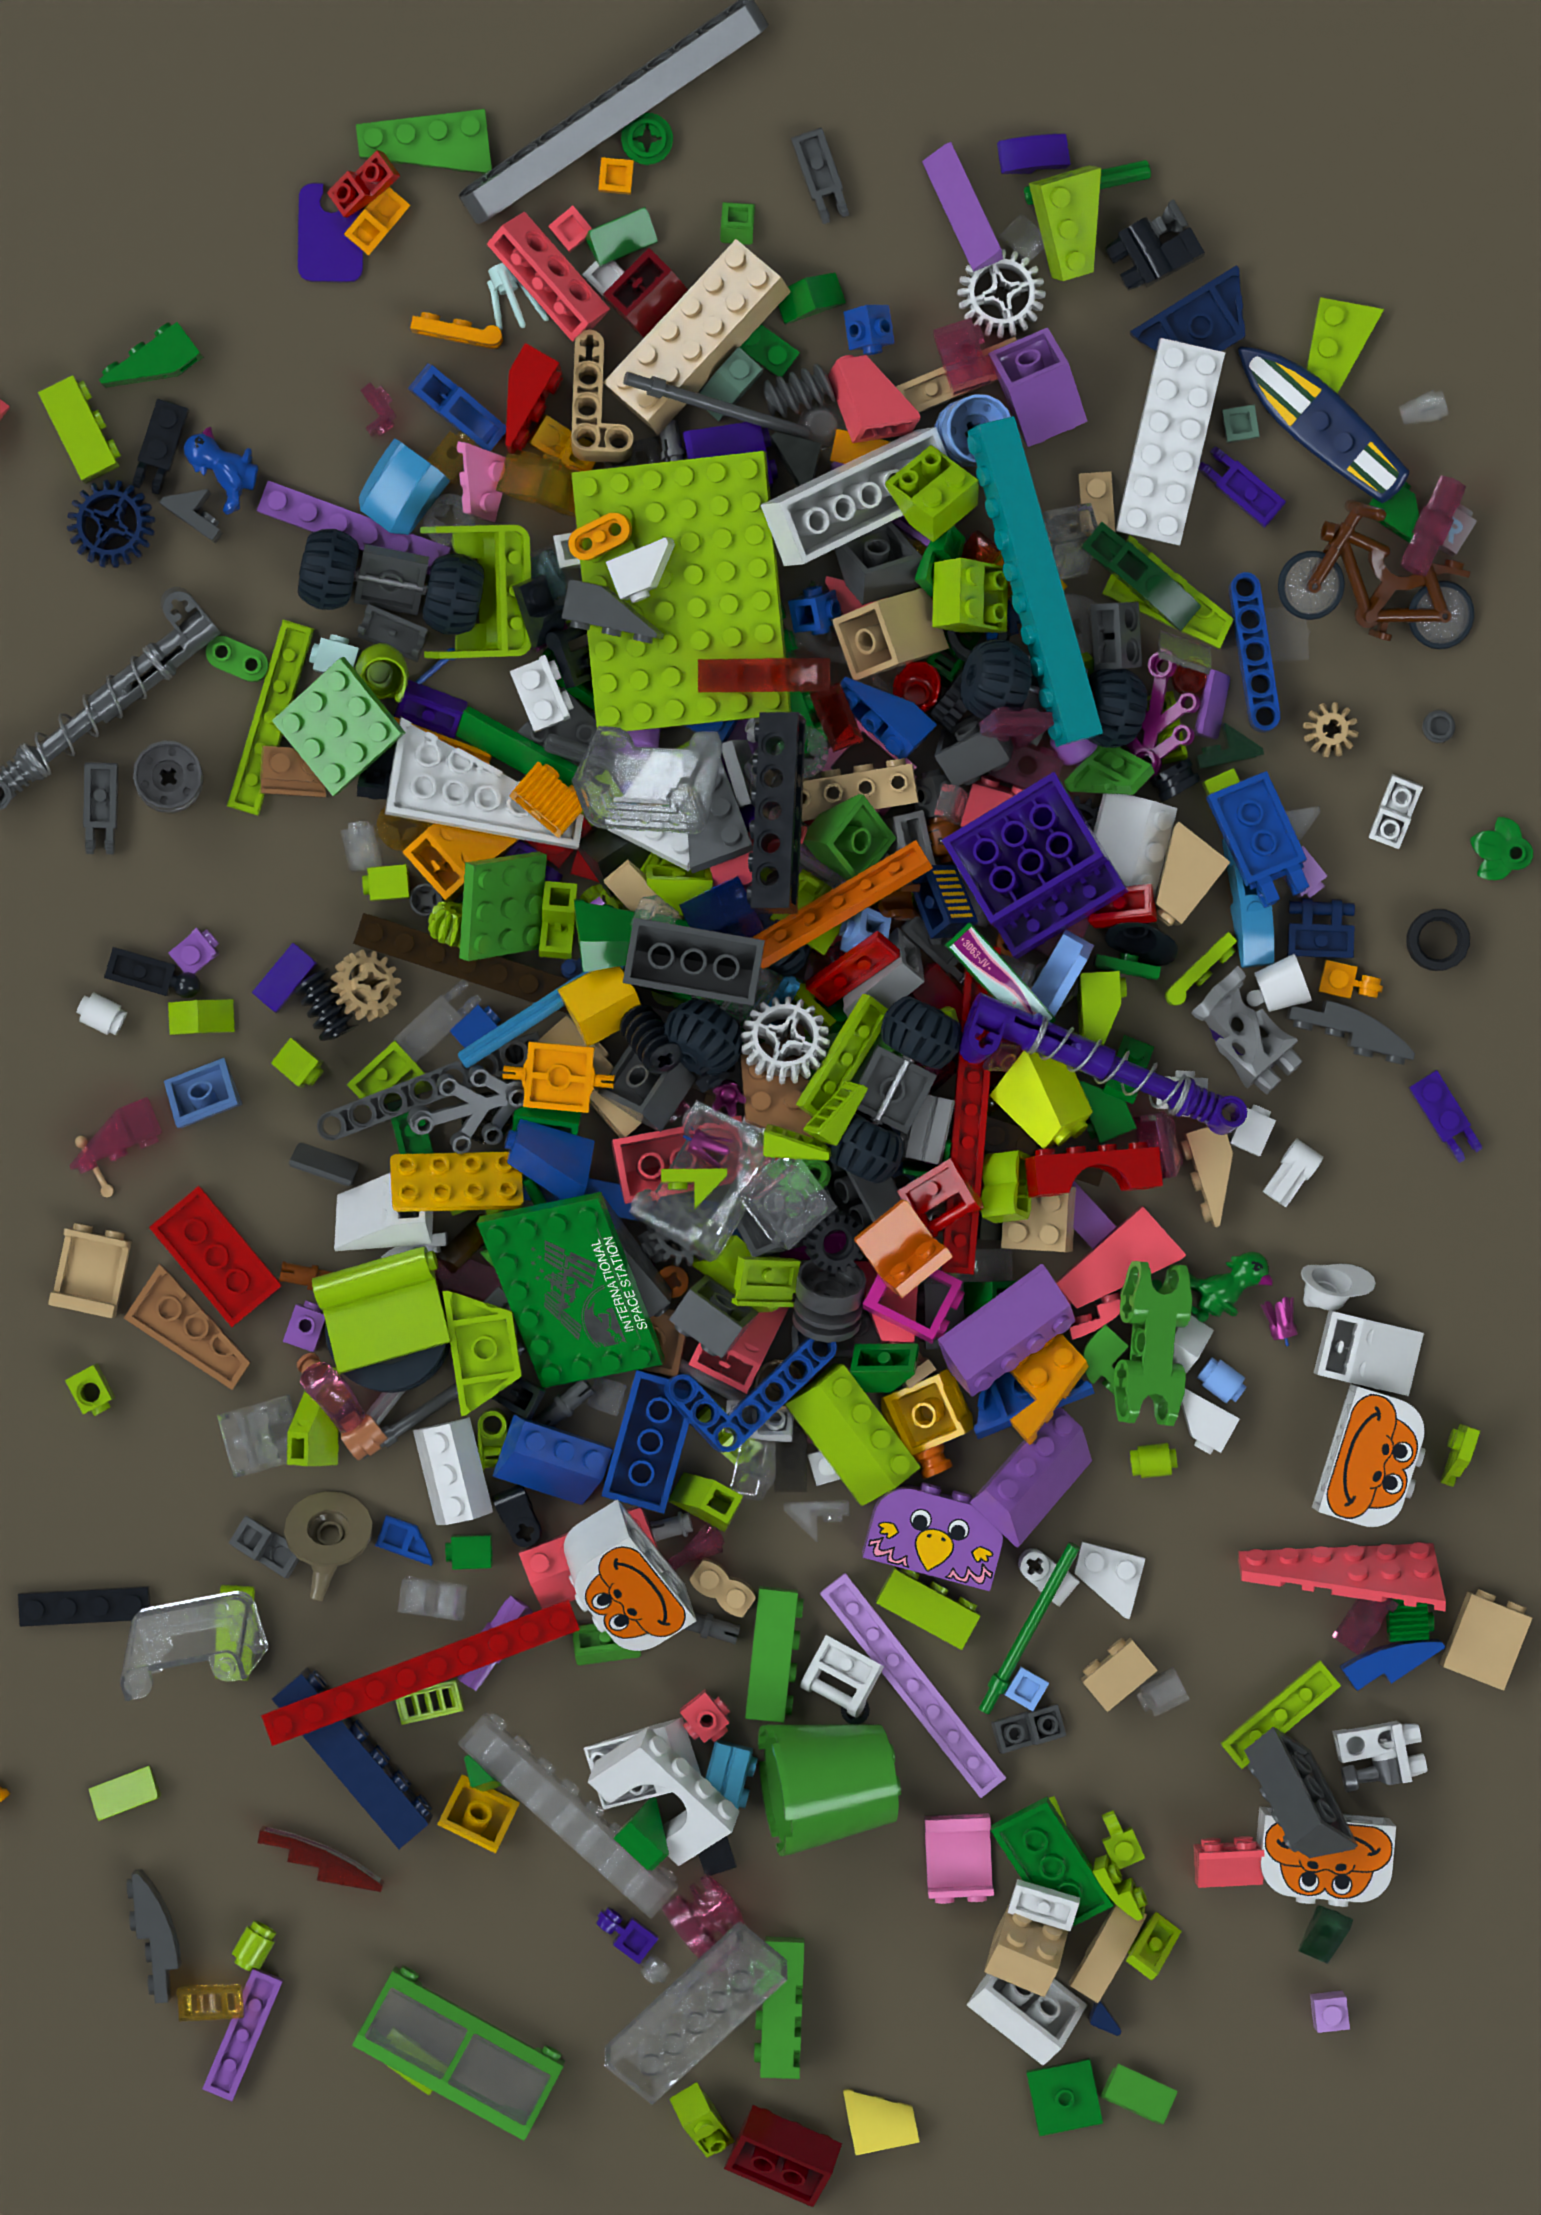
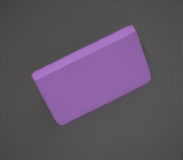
M1213 669L1206 672L1194 729L1196 736L1218 739L1230 684L1229 675Z

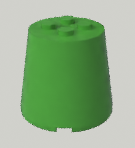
M881 1724L763 1725L760 1727L758 1747L759 1750L764 1749L765 1761L758 1762L761 1790L771 1837L778 1836L780 1843H776V1850L780 1856H789L896 1822L901 1785L895 1771L894 1748L889 1743L887 1734Z

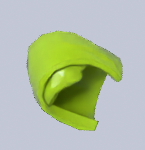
M378 643L367 647L357 658L356 672L378 699L395 698L396 702H401L408 685L409 674L402 653L386 643Z

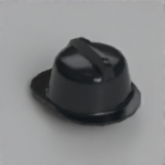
M1157 922L1119 923L1111 926L1105 933V941L1108 946L1125 954L1139 956L1138 962L1153 966L1167 965L1173 962L1178 955L1176 942L1159 930Z

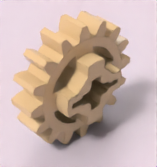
M364 949L358 951L355 955L350 953L343 958L344 961L335 966L338 972L331 976V980L338 983V985L331 989L332 993H339L340 995L336 1004L345 1003L347 1007L344 1013L349 1014L355 1011L356 1020H360L365 1016L368 1021H373L377 1017L382 1018L397 1005L394 999L401 995V991L395 988L401 982V979L393 978L392 976L396 967L388 968L386 966L388 958L385 956L378 960L376 951H372L367 956ZM354 968V971L351 973L352 979L349 980L350 972ZM381 991H384V992H383V997H382V999H381V994H380V992H381Z

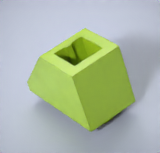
M290 1038L271 1062L273 1066L298 1087L313 1086L324 1072L320 1068L324 1061L294 1038Z
M684 1472L668 1501L725 1532L741 1504L743 1495L715 1480Z
M698 2082L669 2098L682 2127L707 2158L723 2151L725 2147L735 2142L712 2101Z

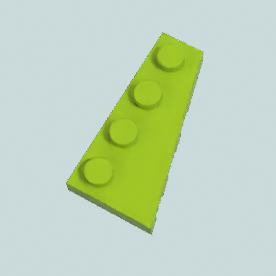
M1129 535L1127 541L1157 564L1201 605V608L1181 632L1220 649L1234 619ZM1113 574L1110 575L1101 595L1118 603L1139 602L1140 613L1176 629L1133 594L1129 587Z

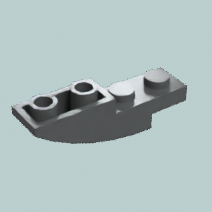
M1328 1000L1323 1001L1321 1012L1289 1006L1286 1019L1294 1021L1293 1027L1312 1031L1313 1025L1326 1028L1324 1034L1344 1038L1345 1032L1349 1033L1347 1046L1354 1048L1353 1054L1372 1058L1374 1052L1386 1055L1385 1061L1404 1065L1405 1059L1414 1060L1415 1053L1398 1035L1376 1019L1358 1010Z
M139 1869L131 1874L132 1879H127L128 1898H133L134 1911H130L129 1914L131 1931H136L137 1939L150 1938V1943H145L146 1962H152L153 1975H148L149 1995H154L155 2004L168 2003L172 1997L170 1970L179 1969L182 1964L179 1941L170 1912L162 1896L144 1871Z

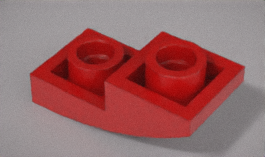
M376 150L356 172L347 171L330 188L327 194L343 217H349L381 195L400 177V174L385 153Z

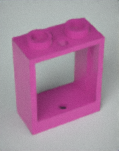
M939 1269L929 1276L950 1287L930 1329L880 1304L888 1287L879 1275H877L866 1296L862 1309L933 1344L936 1337L940 1338L947 1331L950 1321L946 1320L950 1309L957 1310L965 1295V1292L960 1290L963 1281Z

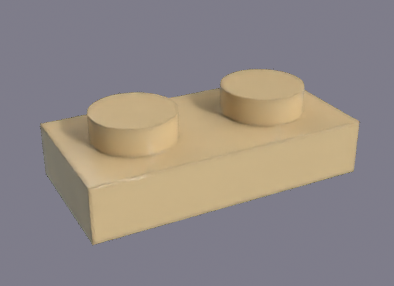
M1111 471L1078 474L1082 540H1087L1101 522L1115 532Z

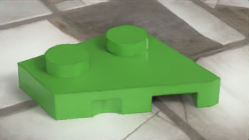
M1098 746L1064 781V784L1070 792L1134 795L1155 772L1152 764L1120 747L1105 748Z

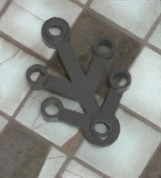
M475 1065L468 1072V1078L475 1087L487 1086L497 1092L484 1096L457 1082L453 1075L443 1074L437 1080V1087L440 1093L444 1096L454 1095L466 1102L432 1112L426 1106H416L409 1111L407 1122L414 1133L424 1135L432 1131L434 1125L468 1116L460 1130L450 1138L453 1150L458 1154H464L470 1150L472 1145L470 1138L490 1109L500 1107L491 1123L484 1125L481 1130V1135L485 1142L489 1145H496L502 1140L503 1133L501 1130L513 1111L523 1106L524 1088L522 1080L510 1079L505 1082L488 1073L484 1066ZM479 1072L484 1073L481 1079H474L475 1074ZM445 1082H453L450 1088H442ZM517 1092L522 1093L518 1099H512L513 1094ZM420 1120H428L424 1126H418ZM496 1130L497 1133L494 1137H487L488 1132ZM465 1139L464 1145L456 1146L458 1140Z

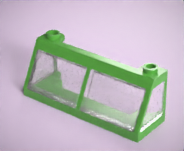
M394 1966L358 2031L352 2046L525 2141L564 2067L565 2060L560 2058L562 2054L548 2045H545L543 2049L528 2045L422 1986V1983L418 1980L419 1974L406 1966H402L401 1969Z

